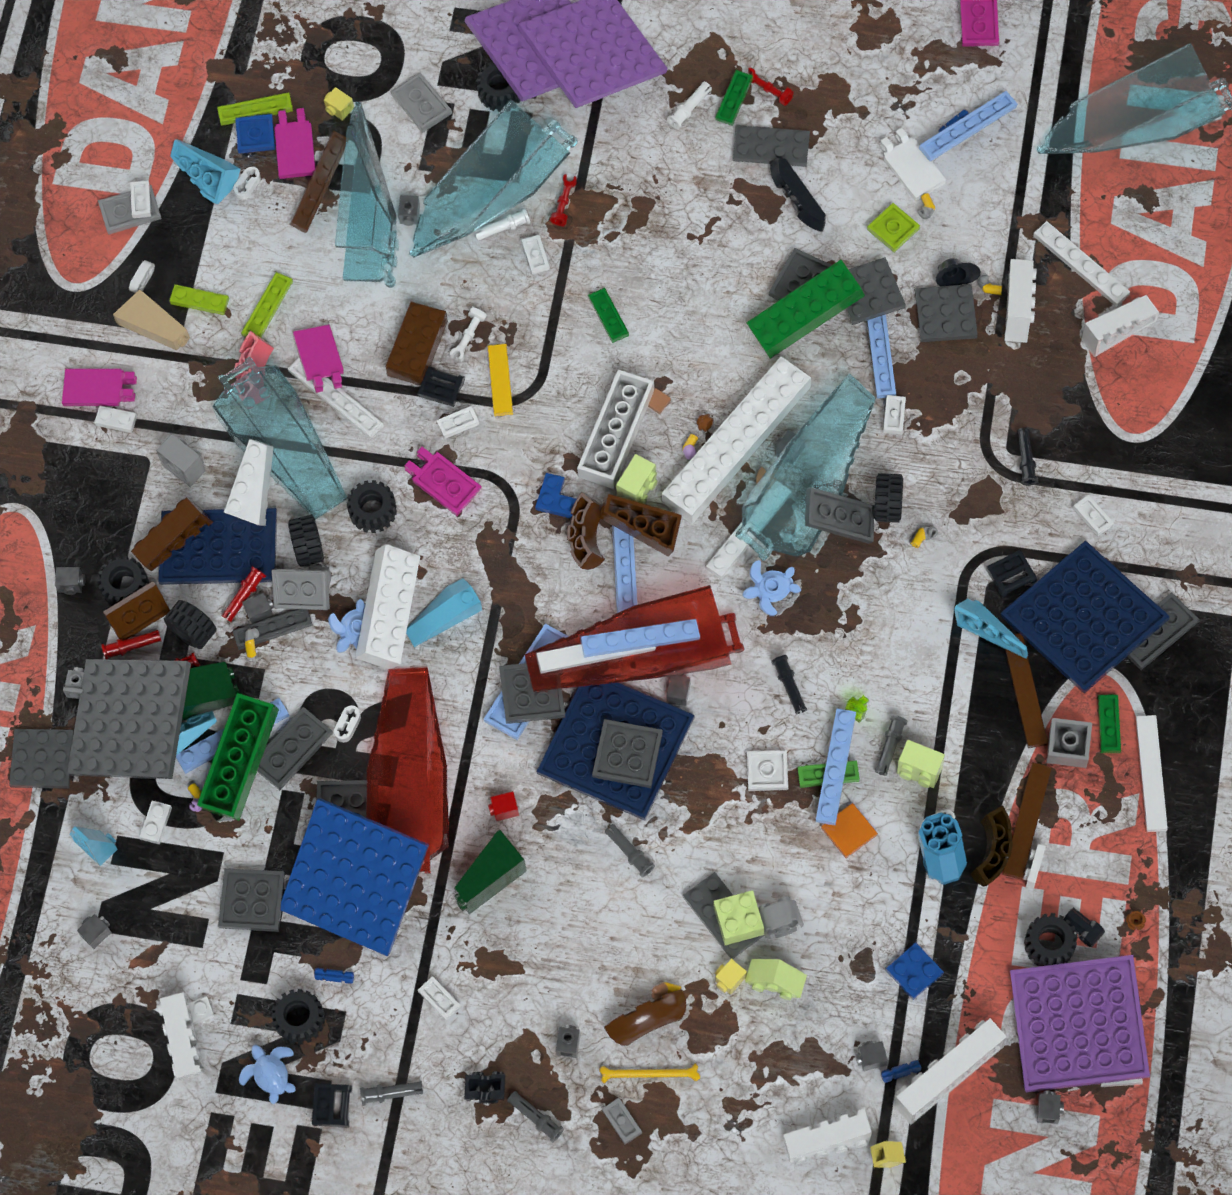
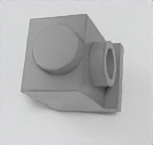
M75 667L73 671L68 670L65 687L63 688L66 697L80 699V694H83V689H81L84 675L83 668Z

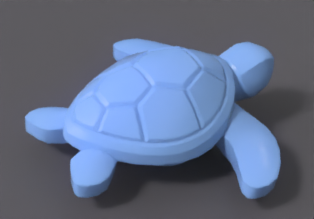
M758 560L750 568V578L755 583V587L747 588L742 596L746 599L758 597L761 610L769 616H775L777 611L771 605V602L782 600L789 592L799 593L801 588L797 584H793L791 577L794 575V567H789L785 573L772 570L761 575V561Z
M362 599L356 602V609L348 612L341 622H339L334 613L330 614L328 618L332 631L340 634L341 637L336 645V650L339 653L346 651L350 644H353L357 649L365 608Z
M253 1045L252 1056L256 1063L247 1065L242 1069L239 1076L240 1084L244 1086L254 1075L256 1084L262 1090L270 1093L269 1100L272 1104L278 1101V1095L283 1094L284 1091L288 1093L295 1092V1086L288 1083L287 1068L280 1060L293 1056V1051L287 1047H277L273 1049L270 1055H266L260 1046Z

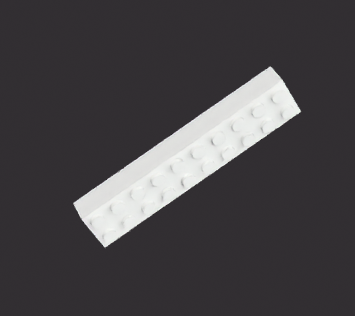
M781 356L662 492V503L675 513L682 515V518L690 524H693L810 389L811 377Z

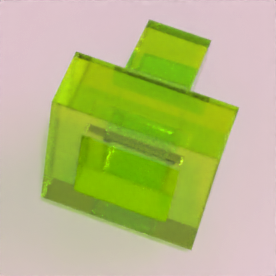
M864 695L858 700L852 697L848 700L845 710L855 711V720L860 723L865 718L867 712L866 704L869 702V699Z

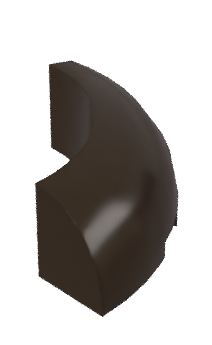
M1003 805L987 814L980 821L986 833L987 850L980 866L970 875L983 887L992 883L1002 873L1012 852V825Z

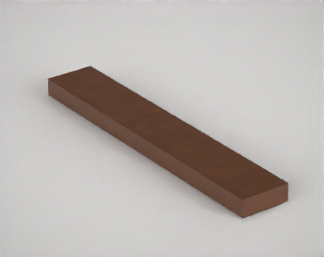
M336 131L331 133L289 225L304 233L308 232L350 139Z
M1015 634V636L1025 645L1023 636L1021 634ZM1005 649L1027 747L1029 749L1046 746L1048 741L1028 656L1025 659Z
M1032 762L1012 838L1011 856L1003 873L1005 876L1023 880L1052 767Z

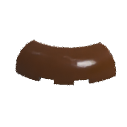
M581 492L571 511L573 516L571 524L568 525L567 540L570 541V553L577 565L582 569L590 570L598 567L605 560L598 549L596 539L602 505Z
M681 989L664 994L653 1002L649 1000L635 1007V1011L629 1012L626 1015L622 1014L604 1026L605 1031L616 1043L628 1046L653 1030L680 1021L686 1011L685 995Z

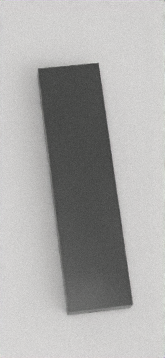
M296 609L233 630L237 647L241 650L245 648V632L249 628H257L259 631V637L254 638L256 645L313 626L308 609Z

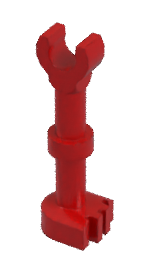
M748 68V73L753 75L752 83L762 87L766 93L770 92L778 97L780 104L786 106L793 99L794 92L787 87L782 92L774 87L770 81L766 82L758 77L753 68Z
M567 174L563 175L564 188L561 196L558 197V207L556 212L551 213L549 219L554 225L565 227L568 215L563 214L569 202L570 190L577 184L576 176L573 177L572 181H567Z

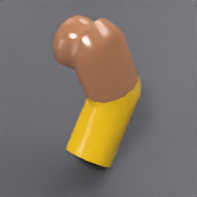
M663 982L653 987L651 996L656 1000L666 993L681 990L682 986Z

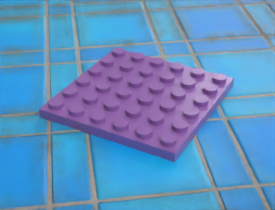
M510 0L465 18V23L521 102L560 86L519 31L518 25L526 20L572 4L570 0Z
M580 0L521 22L518 25L519 31L575 108L665 74L668 69L618 0Z
M1133 955L1010 970L1025 1092L1150 1078Z

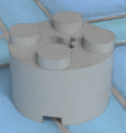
M789 896L778 899L777 903L771 905L770 903H765L759 906L764 926V935L767 939H771L770 935H775L776 938L789 935L797 931L798 925L801 928L804 925L796 901L790 900Z

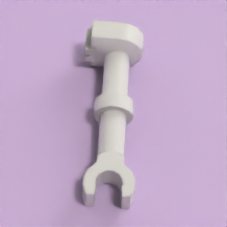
M473 306L468 313L469 317L473 318L470 325L464 330V336L459 345L450 351L451 358L456 353L460 354L459 362L464 360L465 348L469 340L473 339L474 331L479 322L485 321L487 317L485 312Z

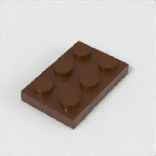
M152 581L103 611L118 639L123 641L167 615L170 609L157 585Z

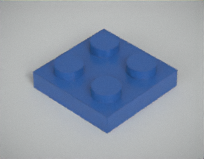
M272 114L235 118L239 154L275 150Z
M917 943L912 945L886 968V972L912 1000L917 998L944 973Z

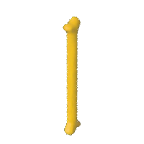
M696 1063L689 1069L610 1070L606 1066H602L599 1069V1072L602 1074L601 1081L604 1084L611 1078L689 1077L694 1081H698L701 1077L697 1072L698 1065Z

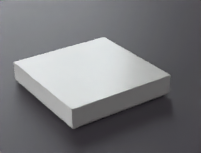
M787 750L747 751L748 791L788 790Z

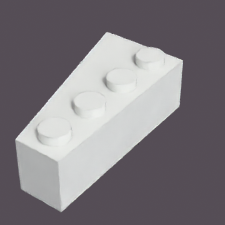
M1011 259L1004 341L1027 343L1030 323H1034L1035 312L1031 311V308L1034 309L1035 297H1032V294H1035L1036 283H1032V281L1036 280L1037 269L1033 268V261Z
M1147 295L1137 297L1130 303L1086 322L1082 341L1092 355L1096 357L1157 321L1159 311Z
M249 439L224 510L225 513L256 525L266 526L265 515L268 507L267 496L270 487L269 476L272 467L273 446Z
M183 992L160 998L158 1010L160 1016L164 1017L165 1023L162 1026L165 1036H168L169 1044H167L169 1055L173 1059L172 1069L174 1076L178 1079H184L205 1073L186 993Z
M865 1108L858 1110L859 1115L853 1117L845 1114L840 1116L834 1123L827 1120L817 1124L815 1129L808 1126L783 1134L790 1163H804L807 1161V1158L814 1156L816 1159L823 1158L832 1151L841 1153L847 1151V1147L851 1146L856 1148L866 1146L867 1142H870L872 1132Z

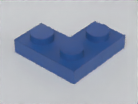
M546 473L535 506L536 510L572 519L571 511L577 499L560 495L565 477Z

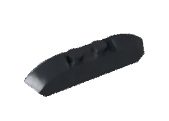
M777 158L772 160L771 176L775 186L782 189L786 198L791 199L795 211L800 212L797 217L805 225L823 232L826 224V214L786 159Z

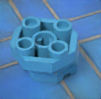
M943 813L926 817L918 832L923 864L928 877L938 880L943 885L959 880L967 865L962 833L957 820Z

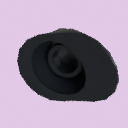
M955 258L947 259L938 266L939 272L936 275V283L940 287L969 284L979 278L981 271L976 264L962 263Z

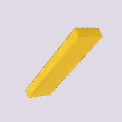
M507 344L489 345L488 355L494 417L513 415Z

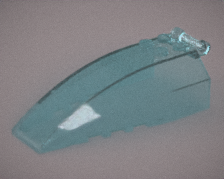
M249 356L245 359V362L225 375L221 374L218 376L220 383L225 389L214 403L213 409L216 418L243 452L246 450L249 439L273 446L270 476L310 515L312 514L315 520L347 499L298 394L276 365L257 367ZM248 368L252 370L231 385L228 382Z

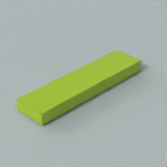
M289 93L217 107L221 126L236 123L235 118L267 114L277 115L278 111L286 110V113L293 111Z
M278 272L274 274L243 328L242 336L247 337L250 331L259 337L263 336L292 285V278Z

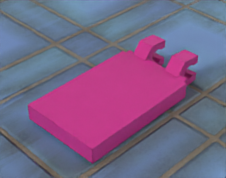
M960 0L962 47L999 46L997 0Z
M304 108L297 109L298 122L290 123L287 120L286 110L278 111L280 124H276L275 138L279 178L311 176L316 168L311 123H309V120L306 121Z
M330 324L294 331L293 338L306 381H313L316 393L323 392L322 378L330 376L334 389L342 388L340 374H344V369Z
M65 369L62 405L119 406L121 401L135 402L134 390L122 388L123 384H137V376H135V372H124L121 369Z
M421 447L417 451V457L425 464L419 468L409 460L405 464V471L413 476V483L454 515L458 516L482 489L481 485L437 452L432 455L425 448Z

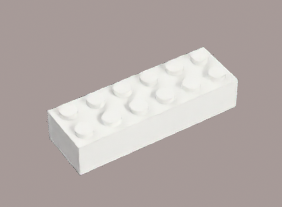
M621 370L617 371L577 467L579 478L612 489L615 488L653 395L654 381Z
M387 544L375 551L356 659L387 669L400 665L419 566V555Z
M991 1018L986 1022L982 1020L975 1026V1031L971 1035L969 1033L965 1034L959 1040V1045L955 1048L953 1046L948 1048L943 1053L944 1057L941 1060L935 1059L929 1064V1069L924 1074L920 1072L912 1079L913 1083L910 1086L904 1085L896 1092L895 1108L910 1125L913 1124L1004 1047L1007 1036Z

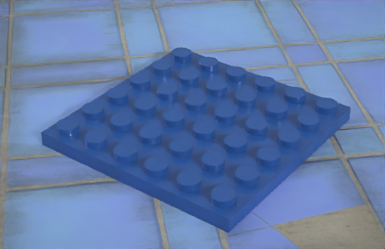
M319 798L316 801L283 895L281 911L385 956H389L429 844Z

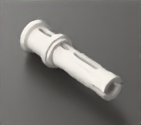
M702 82L684 104L678 105L677 110L667 117L668 123L673 128L680 129L684 120L691 117V111L712 90L708 83Z
M523 208L522 211L513 215L507 214L505 219L473 231L477 241L502 231L508 229L515 230L520 225L531 223L526 209Z

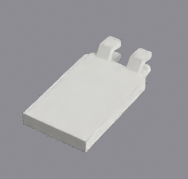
M900 128L896 131L897 135L895 136L899 145L893 148L890 140L885 137L880 140V148L884 152L886 164L911 197L917 201L923 194L930 193L945 184L946 178L932 161L930 162L919 149L920 145L916 139L908 138L907 133L903 128Z

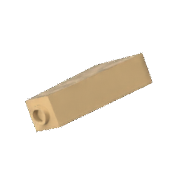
M138 290L113 314L118 325L176 351L180 347L185 346L190 338L185 327L141 290Z

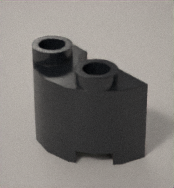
M500 1071L492 1072L491 1076H484L483 1072H472V1075H465L464 1100L469 1102L471 1100H479L481 1104L498 1103V1100L504 1101L506 1075Z

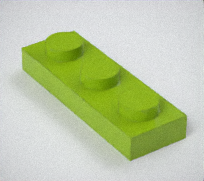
M174 285L170 297V304L219 315L225 314L229 302V296L180 285Z

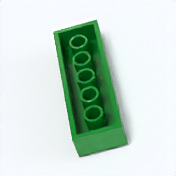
M841 259L746 323L771 359L863 298L865 294Z
M237 693L197 803L198 807L240 821L279 708L274 704Z

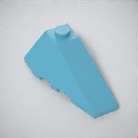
M178 139L174 140L170 157L182 171H185L190 176V181L200 188V193L205 198L215 204H219L233 189L238 180L240 168Z
M462 578L447 586L407 627L406 634L412 645L416 647L482 611L481 601L471 585Z
M967 598L955 606L957 626L1025 659L1027 658V647L981 602L977 600L972 601Z
M213 711L192 716L187 722H181L176 755L217 722Z
M75 826L69 834L72 840L99 866L118 850L114 844L116 840L109 833L105 835L100 830Z

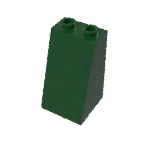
M226 661L190 668L182 721L192 716L233 705L237 693L240 694L237 684L233 685L232 679L235 678L232 667L228 668Z
M500 829L494 834L454 887L456 904L462 911L466 910L469 915L527 871L524 858Z

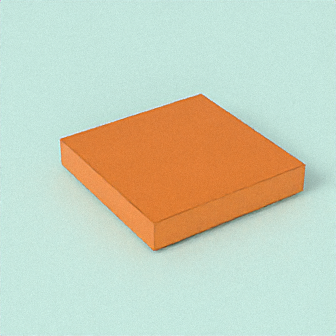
M853 803L837 814L835 826L829 824L821 826V829L845 858H848L878 834Z

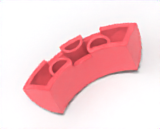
M252 331L249 332L239 350L241 356L239 362L235 363L234 377L237 378V386L235 388L240 399L246 404L257 405L269 397L264 387L263 376L267 360L274 348Z

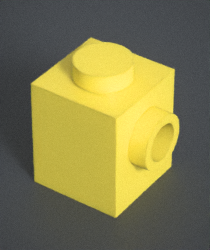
M336 87L332 92H328L324 98L325 110L331 116L335 115L342 121L354 109L353 99Z
M731 959L725 966L722 964L715 972L716 986L725 993L727 991L731 995L746 979L747 971Z
M884 1141L870 1147L874 1167L892 1168L906 1162L902 1142Z

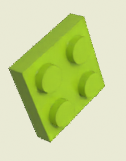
M894 203L867 226V230L894 253L920 229V225Z

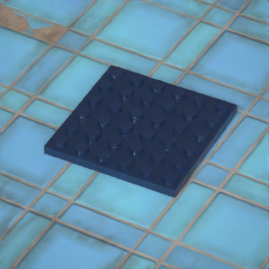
M1086 540L1001 613V617L1011 627L1021 634L1024 639L1084 694L1169 620V615Z
M587 669L565 713V718L562 719L536 772L540 776L645 821L693 723L695 715ZM604 719L663 730L651 788L592 777Z

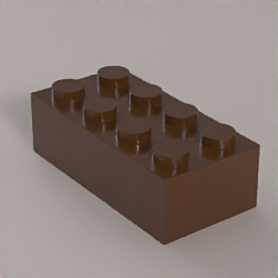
M410 302L385 366L388 377L421 386L428 366L432 365L447 326L448 318L446 311Z

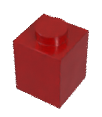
M513 791L490 797L491 804H488L490 815H495L496 822L519 816Z

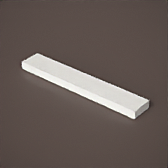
M300 358L288 368L292 375L370 439L383 427V423L341 388L334 389L333 383L329 378H322L323 392L316 393L313 381H306Z
M580 644L540 652L536 654L540 673L542 674L655 651L656 647L584 658L582 645Z
M1156 715L1136 716L1146 831H1167Z

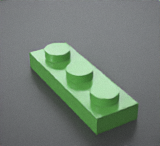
M847 761L843 783L859 782L857 761ZM826 764L798 766L800 788L822 786Z

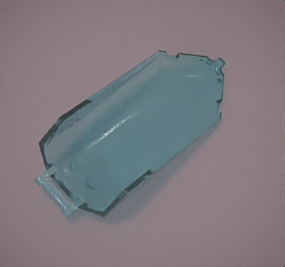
M1189 43L1073 102L1069 107L1071 111L1065 118L1061 117L1046 135L1044 144L1037 147L1036 150L1039 154L1096 153L1174 140L1226 114V110H1232V95L1227 87L1228 83L1225 78H1219L1210 83L1192 44ZM1218 89L1221 90L1225 98L1223 102H1220L1215 92Z
M510 100L425 197L423 204L426 207L424 214L419 216L413 237L414 248L409 251V254L414 258L464 238L533 196L569 156L570 152L568 150L577 145L578 139L573 135H569L560 127V123L556 120H552L543 129L516 103ZM556 132L565 141L561 144L551 134Z
M355 102L350 118V124H353V126H348L335 247L346 248L343 270L344 281L381 282L384 280L385 285L392 288L396 285L393 271L394 267H397L396 251L399 250L396 213L361 102Z

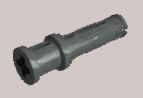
M891 715L890 717L891 723L888 731L885 732L886 741L875 769L876 773L883 776L888 774L897 743L902 740L903 736L901 734L904 725H907L908 722L905 718Z
M615 824L610 825L609 827L614 833L607 828L605 834L628 857L629 864L634 865L639 870L641 877L651 873L655 868V864L650 863L644 857V852L637 850Z
M422 1081L383 1087L380 1084L373 1088L364 1089L360 1087L362 1106L371 1102L379 1101V1103H383L385 1099L423 1094Z
M516 1091L509 1096L507 1102L536 1125V1129L545 1133L552 1143L560 1137L564 1127H559L551 1120L549 1115H543Z

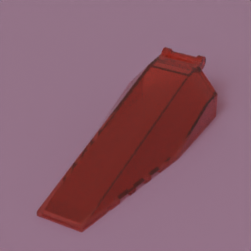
M711 585L634 605L612 615L609 619L602 622L598 621L591 627L584 630L580 629L573 635L566 638L562 637L553 643L524 654L533 691L654 679L713 670L731 665L730 654L741 653L745 650L743 643L740 642L736 627L735 613H729L719 616ZM692 619L697 621L700 634L699 640L656 646L655 651L540 673L536 657L537 653L580 645V638L582 636ZM723 623H728L733 645L727 646L722 627Z
M428 667L389 669L384 696L381 702L380 716H378L377 730L374 735V744L367 768L366 818L429 844L420 872L431 874V859L449 847L447 763Z

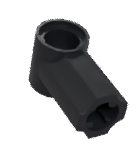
M1074 907L1063 918L1064 921L1068 919L1071 922L1070 926L1075 927V933L1078 934L1079 939L1088 947L1092 948L1105 933L1104 928L1094 920L1090 921Z

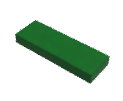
M738 70L735 71L716 114V121L733 126L752 83L753 75Z
M602 288L589 294L588 299L611 342L614 343L628 337L629 332L606 289Z
M1098 695L1101 753H1121L1118 695Z

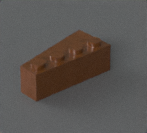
M608 494L603 499L599 518L669 557L674 552L682 515Z
M186 497L179 501L176 508L171 513L166 514L157 526L151 528L148 535L143 540L138 541L131 552L145 568L153 571L171 557L172 550L181 549L186 545V539L191 536L196 537L201 533L199 530L205 524L210 526L213 521L197 504Z

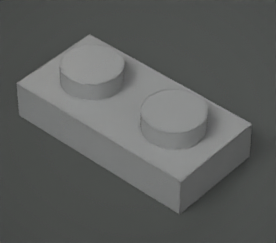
M620 1098L602 1108L603 1113L624 1144L642 1134V1131Z

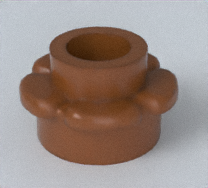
M710 414L701 415L698 418L697 425L699 431L707 432L711 428L714 419L710 417Z
M1133 911L1127 915L1126 922L1131 930H1141L1145 926L1146 917L1139 911Z

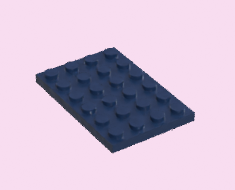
M277 508L266 509V526L256 525L224 512L225 509L203 510L213 523L210 526L205 524L199 529L201 533L196 537L191 536L186 539V545L181 549L171 551V557L159 565V585L242 583L241 581L245 580L251 572L252 566L267 575L259 583L272 582V570L276 569ZM173 510L161 511V521L166 514L171 513Z

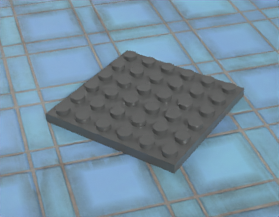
M86 659L81 687L83 694H80L68 774L71 776L172 779L191 663L188 661Z

